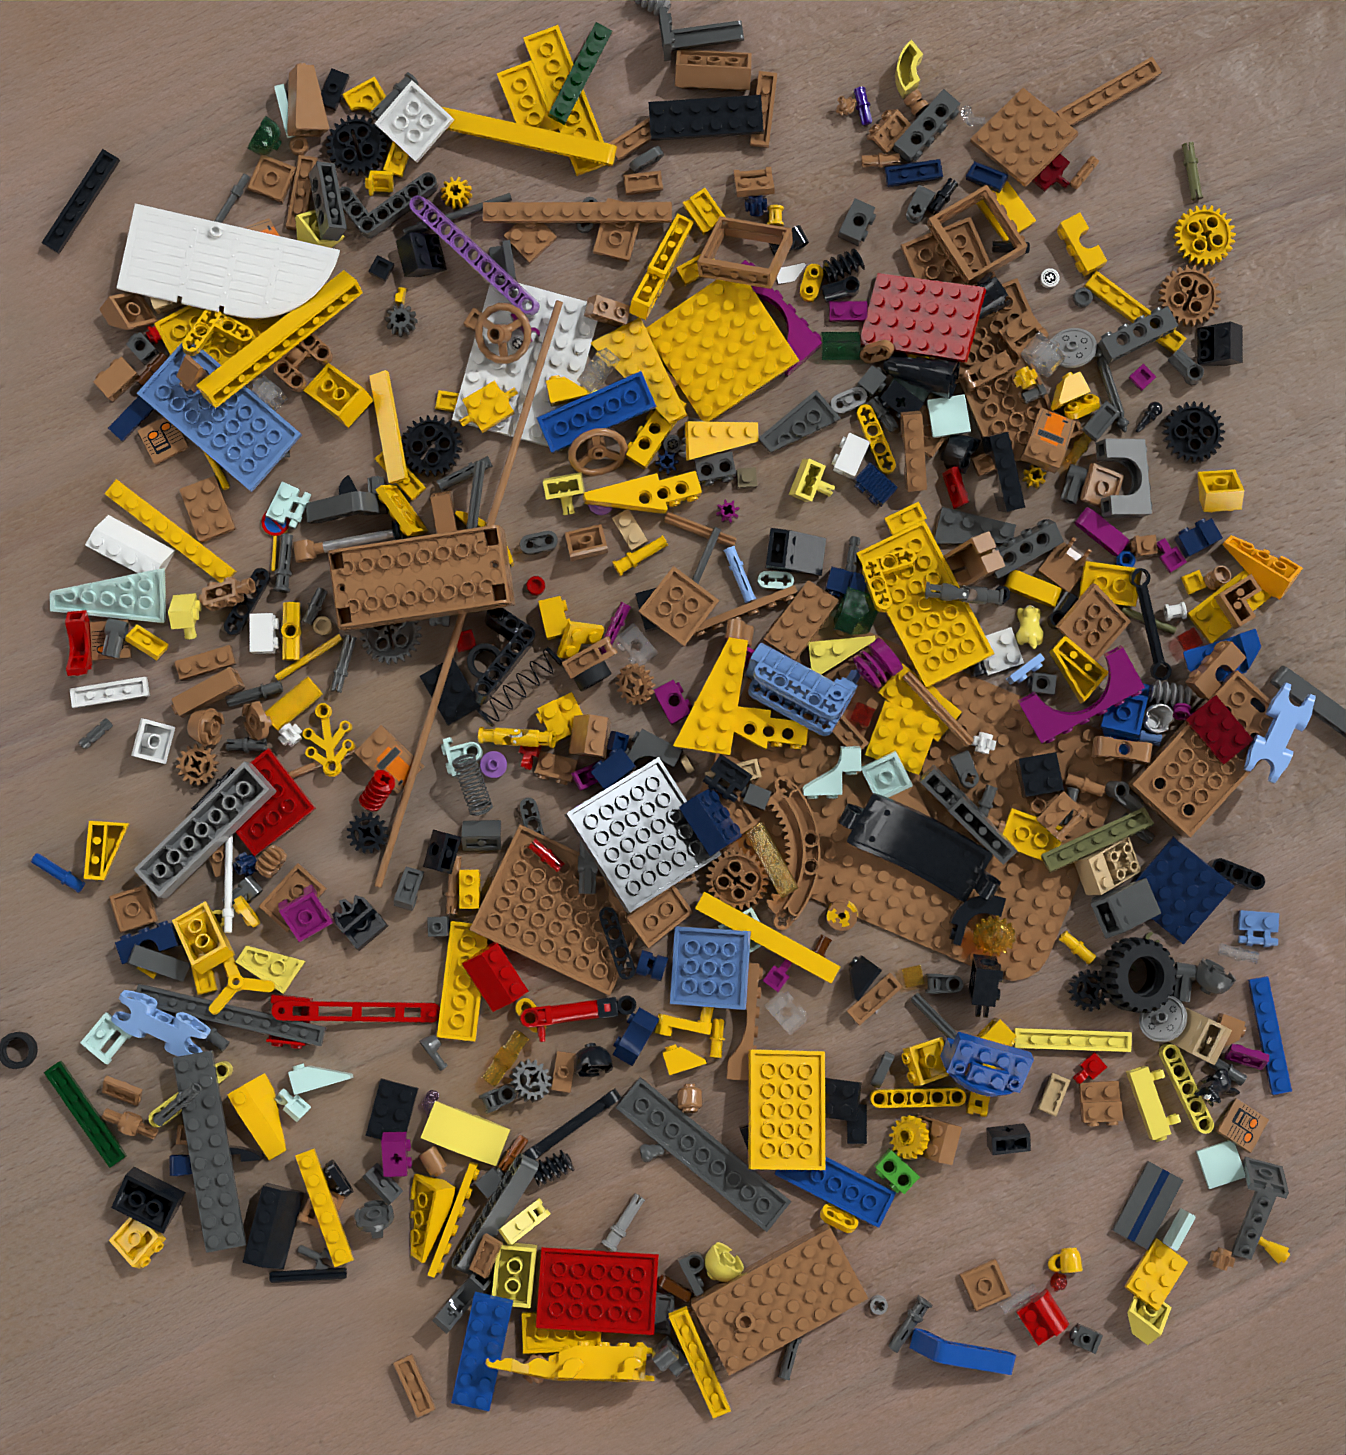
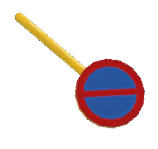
M266 511L261 523L264 531L273 536L271 571L274 572L277 536L286 533L289 529L290 519L287 518L285 523L281 524L266 517Z

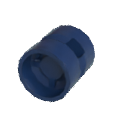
M642 950L635 974L645 977L650 975L651 979L661 981L668 957L661 955L655 957L653 953ZM648 962L653 963L652 968L647 967Z

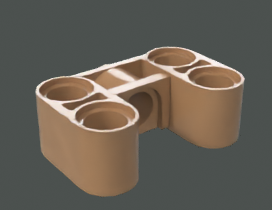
M311 333L278 359L273 369L288 387L297 393H301L307 387V381L299 372V367L311 357L319 364L327 365L333 360V354L324 342ZM307 339H314L313 344L310 346H306L305 342ZM322 351L328 352L325 358H319V354ZM287 366V372L279 373L281 367ZM302 379V382L299 386H294V380Z
M1096 736L1093 738L1091 757L1097 759L1116 758L1130 760L1129 763L1147 765L1151 761L1153 744ZM1120 745L1127 747L1128 752L1126 755H1122L1119 752Z

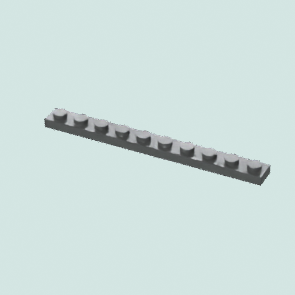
M138 984L136 992L156 999L158 1003L157 1009L175 1013L184 1012L196 1018L316 1046H322L326 1031L324 1026L303 1021H281L275 1019L272 1014L226 1004L218 1014L213 1015L209 1011L212 1000Z

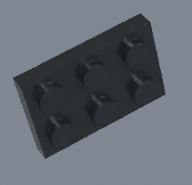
M454 658L452 659L437 707L448 726L476 711L478 707L481 708V705L473 700V691ZM443 663L420 675L431 697H433Z
M381 1078L365 1136L382 1140L383 1132H407L419 1088Z

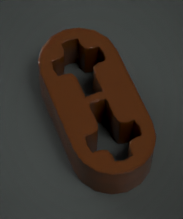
M661 1274L657 1281L659 1286L686 1302H689L694 1294L688 1288L664 1274Z

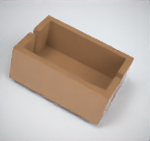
M989 531L967 540L944 555L951 571L966 567L965 570L953 574L959 587L975 585L1005 567L999 551L995 550V541Z

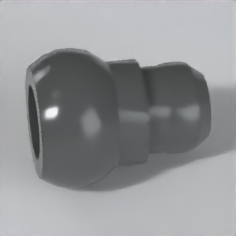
M643 1144L639 1147L643 1162L648 1163L653 1158L664 1154V1148L660 1144Z

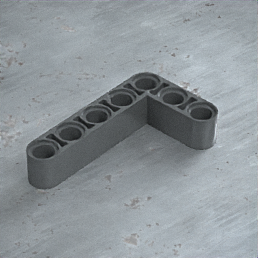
M430 172L423 173L369 213L350 188L341 187L339 190L341 199L344 195H350L347 201L341 200L345 213L365 238H373L411 211L409 205L411 198H413L409 197L411 192L416 191L418 196L427 199L437 191L438 183L434 174ZM426 181H433L431 186L427 187L424 185ZM396 203H403L401 208H394ZM355 210H361L359 215H352ZM382 213L388 214L386 219L382 220L379 219V216ZM367 224L373 225L370 230H364L363 228Z

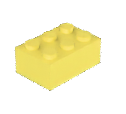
M501 1241L503 1244L495 1260L492 1295L514 1300L513 1307L530 1308L532 1304L537 1245L513 1243L509 1246L506 1242Z

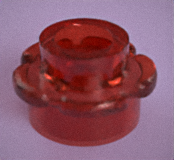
M1056 1272L1051 1277L1050 1286L1054 1288V1291L1064 1290L1067 1286L1065 1274Z

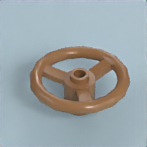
M497 303L487 307L480 314L475 326V339L479 350L486 358L495 363L509 364L519 360L527 352L531 343V327L528 318L519 308L510 303ZM497 311H509L515 314L518 319L506 325L494 324L487 318ZM523 326L524 340L521 347L514 354L508 356L507 342L511 339L512 332ZM483 327L488 329L487 337L490 342L498 344L500 356L492 353L485 345Z
M596 428L583 432L574 439L569 447L568 460L572 468L579 473L582 472V474L587 476L603 475L621 466L627 457L628 446L624 437L617 431L607 428ZM603 436L616 440L620 446V453L607 449ZM585 441L588 452L577 461L576 450ZM607 457L615 460L610 465L600 469L584 467L592 459L599 460Z

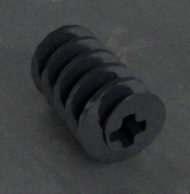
M854 248L851 249V254L848 251L844 252V257L838 254L837 260L831 257L830 263L827 260L823 261L824 275L829 284L831 283L830 278L838 281L837 275L844 279V272L851 276V269H854L856 273H858L859 266L865 270L862 257Z
M560 1150V1157L553 1153V1160H550L547 1156L545 1157L546 1163L538 1160L539 1167L534 1175V1179L539 1187L540 1181L544 1185L547 1184V1178L552 1182L554 1174L560 1178L561 1171L565 1175L568 1174V1168L571 1171H575L568 1153L565 1154Z

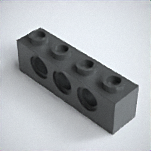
M943 89L894 143L893 151L899 153L900 157L908 164L913 160L917 161L923 154L922 150L926 146L929 148L935 141L934 136L937 133L941 134L948 126L946 123L950 119L954 120L960 112L958 109L961 103ZM936 112H943L945 116L939 117L936 115ZM929 125L932 127V130L927 131L923 126ZM918 139L920 144H913L911 140Z
M317 161L310 171L309 177L320 238L323 240L339 241L347 228L335 163Z
M1167 306L1163 309L1158 307L1150 312L1151 315L1147 317L1142 315L1134 320L1135 323L1131 325L1126 323L1120 326L1117 332L1112 334L1110 331L1102 335V339L1097 345L1107 363L1109 364L1174 332L1179 325L1169 307ZM1150 322H1154L1157 325V329L1152 328ZM1133 330L1139 331L1141 337L1135 336ZM1117 338L1122 339L1124 345L1118 344Z
M1043 519L1032 529L1027 528L1020 533L1021 535L1009 538L1004 541L1003 545L995 547V550L999 551L1002 558L1007 552H1009V557L1007 560H1003L1005 567L993 573L992 576L999 579L1062 544L1064 540L1056 523L1050 519ZM1039 534H1042V539L1039 542H1037V536ZM1025 543V549L1020 551V546Z

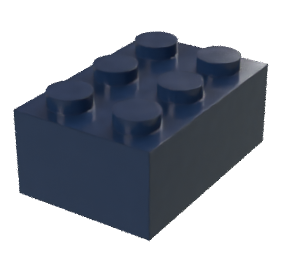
M707 789L679 806L710 856L742 837L739 826L732 821L728 809L723 807L719 800V795L714 790Z

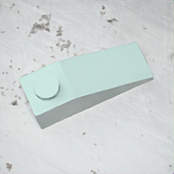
M304 1063L293 1066V1071L288 1072L294 1095L353 1078L352 1073L315 1066L305 1067Z

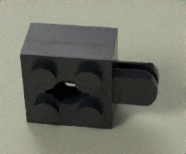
M973 954L968 991L972 1005H976V1017H980L983 1006V1018H988L989 1007H995L996 1000H1000L998 985L1003 980V971H1001V964L998 963L996 956Z

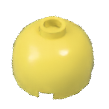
M720 1242L714 1244L707 1252L704 1260L708 1276L712 1280L728 1282L740 1275L744 1270V1266L738 1255L733 1257L729 1253L732 1249Z

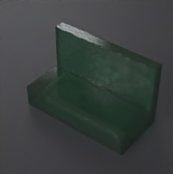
M821 332L822 360H860L861 342L859 332Z

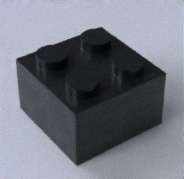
M1057 752L1015 760L1022 798L1064 790Z

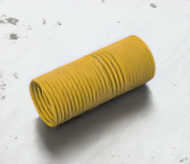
M306 676L290 692L286 693L274 705L269 707L265 714L270 717L272 726L279 731L283 726L301 714L305 708L320 698L323 693Z

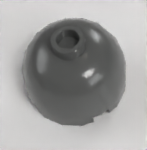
M1202 958L1197 966L1196 980L1201 985L1200 990L1208 995L1210 993L1223 994L1227 992L1235 983L1236 978L1230 972L1227 975L1224 967L1209 959L1204 960Z

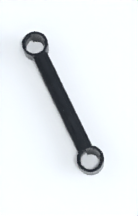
M1136 568L1131 571L1129 581L1137 590L1153 660L1150 674L1154 679L1164 681L1171 676L1172 669L1164 661L1147 586L1151 576L1146 569ZM1142 571L1146 575V581L1142 585H1137L1134 582L1135 576ZM1163 664L1167 668V673L1164 677L1159 678L1155 673H1157V668Z
M616 1088L612 1089L522 1154L534 1160L558 1142L622 1098Z

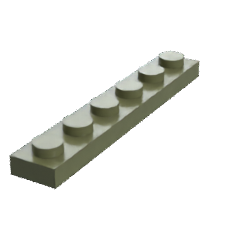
M1145 807L1043 853L1041 858L1049 873H1052L1153 826L1154 823Z

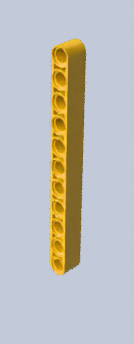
M442 107L455 119L446 130L613 166L617 150L615 145Z

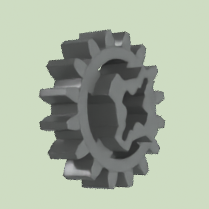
M527 1059L524 1063L521 1061L512 1069L514 1073L509 1077L513 1081L509 1084L515 1087L512 1090L513 1093H519L518 1099L523 1096L524 1102L530 1099L533 1103L537 1099L541 1100L549 1093L548 1088L552 1084L548 1083V1081L551 1079V1076L546 1075L549 1071L548 1069H542L543 1063L538 1066L537 1060L531 1063Z

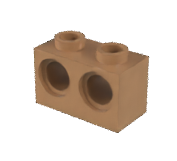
M594 295L587 299L584 316L618 328L627 324L630 306L600 295Z

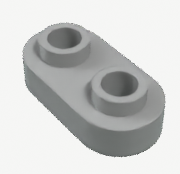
M861 387L851 388L835 395L831 400L830 406L837 414H844L864 405L867 393ZM859 395L860 400L856 401L854 396ZM838 402H841L843 404V407L838 408L836 404Z

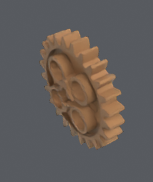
M1186 265L1184 271L1181 267H1178L1177 273L1172 270L1170 276L1167 275L1164 280L1166 282H1162L1160 285L1164 288L1159 291V294L1163 296L1158 301L1164 302L1161 308L1163 309L1168 306L1174 318L1177 319L1176 322L1179 324L1183 321L1184 327H1186L1188 322H1190L1191 327H1194L1196 321L1199 325L1203 323V320L1207 322L1210 319L1209 316L1215 314L1214 310L1219 308L1216 304L1221 301V298L1216 297L1221 293L1220 290H1216L1219 283L1213 284L1215 277H1208L1210 271L1204 274L1203 267L1199 271L1196 270V265L1191 270ZM1181 281H1186L1189 287L1182 286ZM1194 281H1196L1197 285L1191 294V299L1186 306V310L1183 311L1182 308L1188 299V293L1191 291ZM1198 288H1203L1206 294H1200ZM1178 297L1181 300V304H1176L1173 298ZM1191 305H1196L1199 311H1193Z
M732 848L730 854L725 850L724 856L720 855L718 857L719 861L716 859L712 861L715 866L708 867L712 872L706 874V877L711 878V880L706 882V885H712L708 892H715L713 897H719V900L724 901L728 905L731 904L733 908L739 905L740 910H743L745 904L750 908V902L752 901L756 905L758 902L756 897L762 899L763 895L760 892L767 891L763 886L769 883V881L764 880V878L769 876V873H763L767 866H760L763 860L759 859L756 861L757 854L755 853L753 856H750L749 849L746 853H743L742 848H740L739 852ZM738 862L741 868L734 870L730 863ZM752 873L756 876V880L749 881L746 879V875ZM739 875L741 877L740 881L735 882L734 878ZM727 877L729 883L723 885L720 883L719 878ZM741 888L745 894L737 896L734 890Z

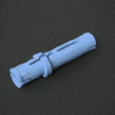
M735 546L723 550L730 564L729 569L733 571L744 602L748 603L755 600L756 597L743 569V561H740Z

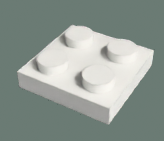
M1012 627L986 635L995 653L993 656L982 661L984 669L987 670V676L1024 663Z

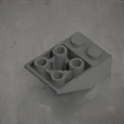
M1147 878L1108 891L1091 899V906L1105 939L1124 933L1161 914Z

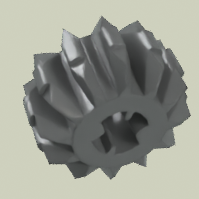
M400 304V309L393 305L394 311L388 310L389 316L385 317V321L388 322L386 325L387 329H392L391 333L393 335L398 332L399 337L403 336V332L410 335L409 329L415 330L416 328L413 324L418 323V320L414 318L416 316L415 311L411 312L410 306L404 308L403 304ZM403 318L405 319L404 322H402V321L398 322V319H401V320H402Z

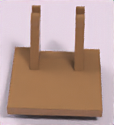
M1074 537L1068 544L1063 542L1056 546L1038 570L1067 592L1071 591L1082 576L1084 561H1089L1086 558L1092 551L1088 549L1081 556L1070 548L1076 541Z

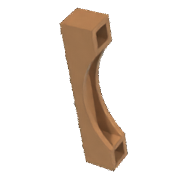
M749 963L745 1032L740 1044L728 1058L727 1079L749 1081V1050H757V1046L753 1045V1041L758 1036V1026H755V1018H759L760 1007L756 1006L757 999L761 998V987H758V979H762L763 968H759V963Z

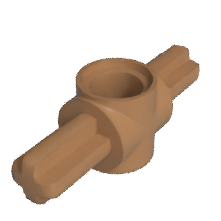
M108 1108L103 1112L102 1118L118 1125V1131L126 1135L136 1136L139 1133L155 1139L158 1134V1128L143 1123L142 1117L129 1111L121 1114Z

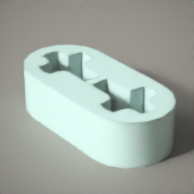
M763 571L758 576L757 581L763 589L783 590L793 586L794 577L788 572ZM768 575V579H775V582L770 581L768 585H764V581H761V579ZM784 576H787V580H790L791 583L789 582L787 586H783V582H777V579L782 580Z

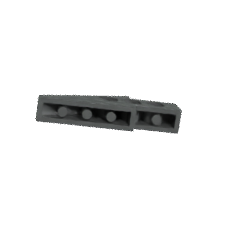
M934 764L920 777V783L1003 865L1017 852V849L968 796L956 787Z

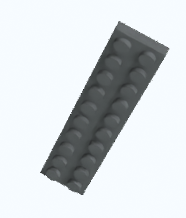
M213 1050L173 1057L178 1092L185 1091L194 1082L198 1083L202 1088V1092L191 1100V1104L182 1108V1115L206 1253L245 1246L246 1239Z
M640 1077L616 1106L621 1113L766 1232H768L791 1203L790 1199L756 1171L748 1169V1165L683 1113L643 1078Z

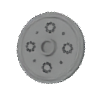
M1069 328L1057 333L1049 344L1051 359L1057 365L1065 368H1076L1087 364L1093 359L1097 351L1095 337L1087 330L1080 328Z
M1168 996V1002L1165 1005L1160 1004V1009L1152 1010L1151 1013H1140V1028L1149 1039L1156 1042H1169L1177 1038L1185 1029L1187 1011L1183 1003L1174 996Z

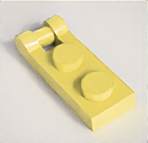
M540 1198L536 1199L498 1229L509 1246L551 1214L548 1209L545 1210ZM534 1209L539 1213L538 1216L534 1213Z

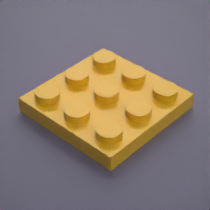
M885 701L865 755L879 759L896 751L905 770L919 775L939 721Z

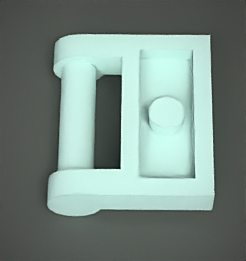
M106 1012L80 1043L108 1065L112 1061L113 1055L132 1035L116 1026L111 1021L112 1016ZM119 1031L121 1035L108 1051L103 1053L101 1049L115 1032Z

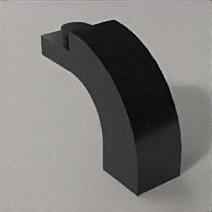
M979 895L962 902L952 913L949 923L956 925L955 928L951 929L949 939H952L951 944L961 946L966 925L975 915L985 913L1001 917L1006 898L994 895L992 900H987Z

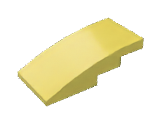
M435 1101L421 1138L462 1155L497 1166L511 1129Z

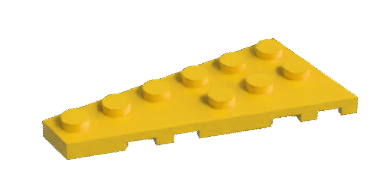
M728 638L673 745L674 747L730 755L748 640Z

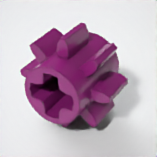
M725 499L723 505H717L721 511L717 512L716 516L722 517V523L728 520L731 524L733 517L738 519V515L735 512L739 511L740 508L734 507V500L731 503H727ZM731 508V513L725 515V510Z

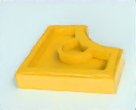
M375 76L342 94L351 112L358 110L371 112L386 97Z

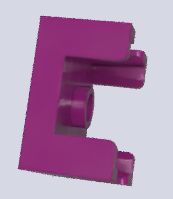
M312 884L304 888V894L288 903L287 899L278 903L280 914L298 942L333 923L331 913L320 902Z

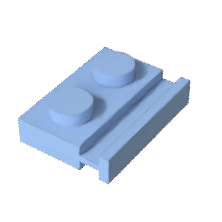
M1041 653L1006 678L1010 685L1015 681L1019 684L1027 678V672L1030 670L1035 672L1042 667L1041 662L1045 658Z

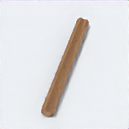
M907 672L903 676L904 681L966 747L974 742V739L911 672Z

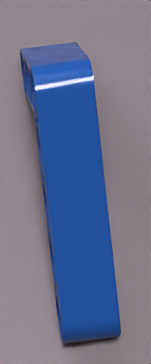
M914 1328L910 1349L938 1363L1012 1375L1016 1354L1008 1351L947 1341L919 1328Z

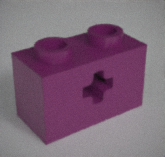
M383 1132L381 1140L383 1176H407L408 1169L412 1168V1157H408V1151H411V1140L407 1139V1132Z

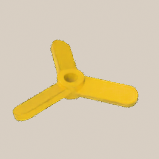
M231 957L222 962L228 977V984L209 1006V1011L213 1015L218 1014L234 994L242 989L272 992L275 989V983L271 980L242 977L234 957ZM236 980L240 981L238 985H233Z

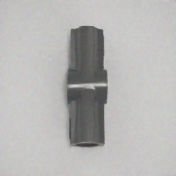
M580 840V856H578L579 894H596V873L598 872V867Z

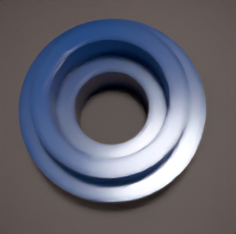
M1122 551L1116 557V563L1119 566L1133 567L1136 561L1134 554L1130 551ZM1123 557L1128 559L1127 564L1123 563Z

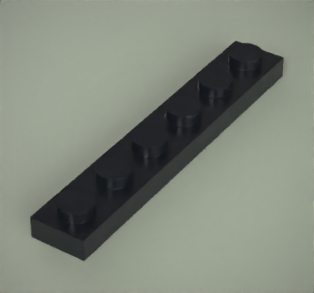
M104 149L101 150L41 242L44 246L58 254L61 253L120 162L119 158Z

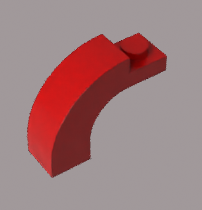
M87 610L67 612L65 626L69 638L70 653L66 672L67 676H81L87 674L88 670L92 669L90 621Z

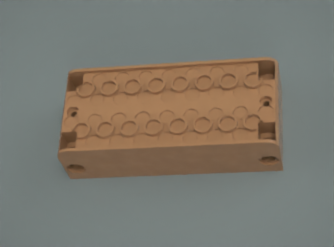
M500 525L328 551L338 629L344 631L516 606L505 529Z

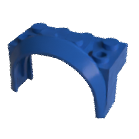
M962 1032L957 1033L955 1040L947 1037L940 1054L946 1072L958 1084L974 1093L989 1097L1008 1095L1013 1092L1020 1093L1034 1061L1031 1052ZM977 1062H981V1063L988 1064V1065H991V1066L999 1067V1068H1002V1069H1004V1070H997V1069L989 1068V1067L983 1066V1065H981V1064H979V1063H977ZM971 1063L970 1068H969V1070H968V1073H967V1075L965 1076V1072H966V1069H967V1067H968V1064Z

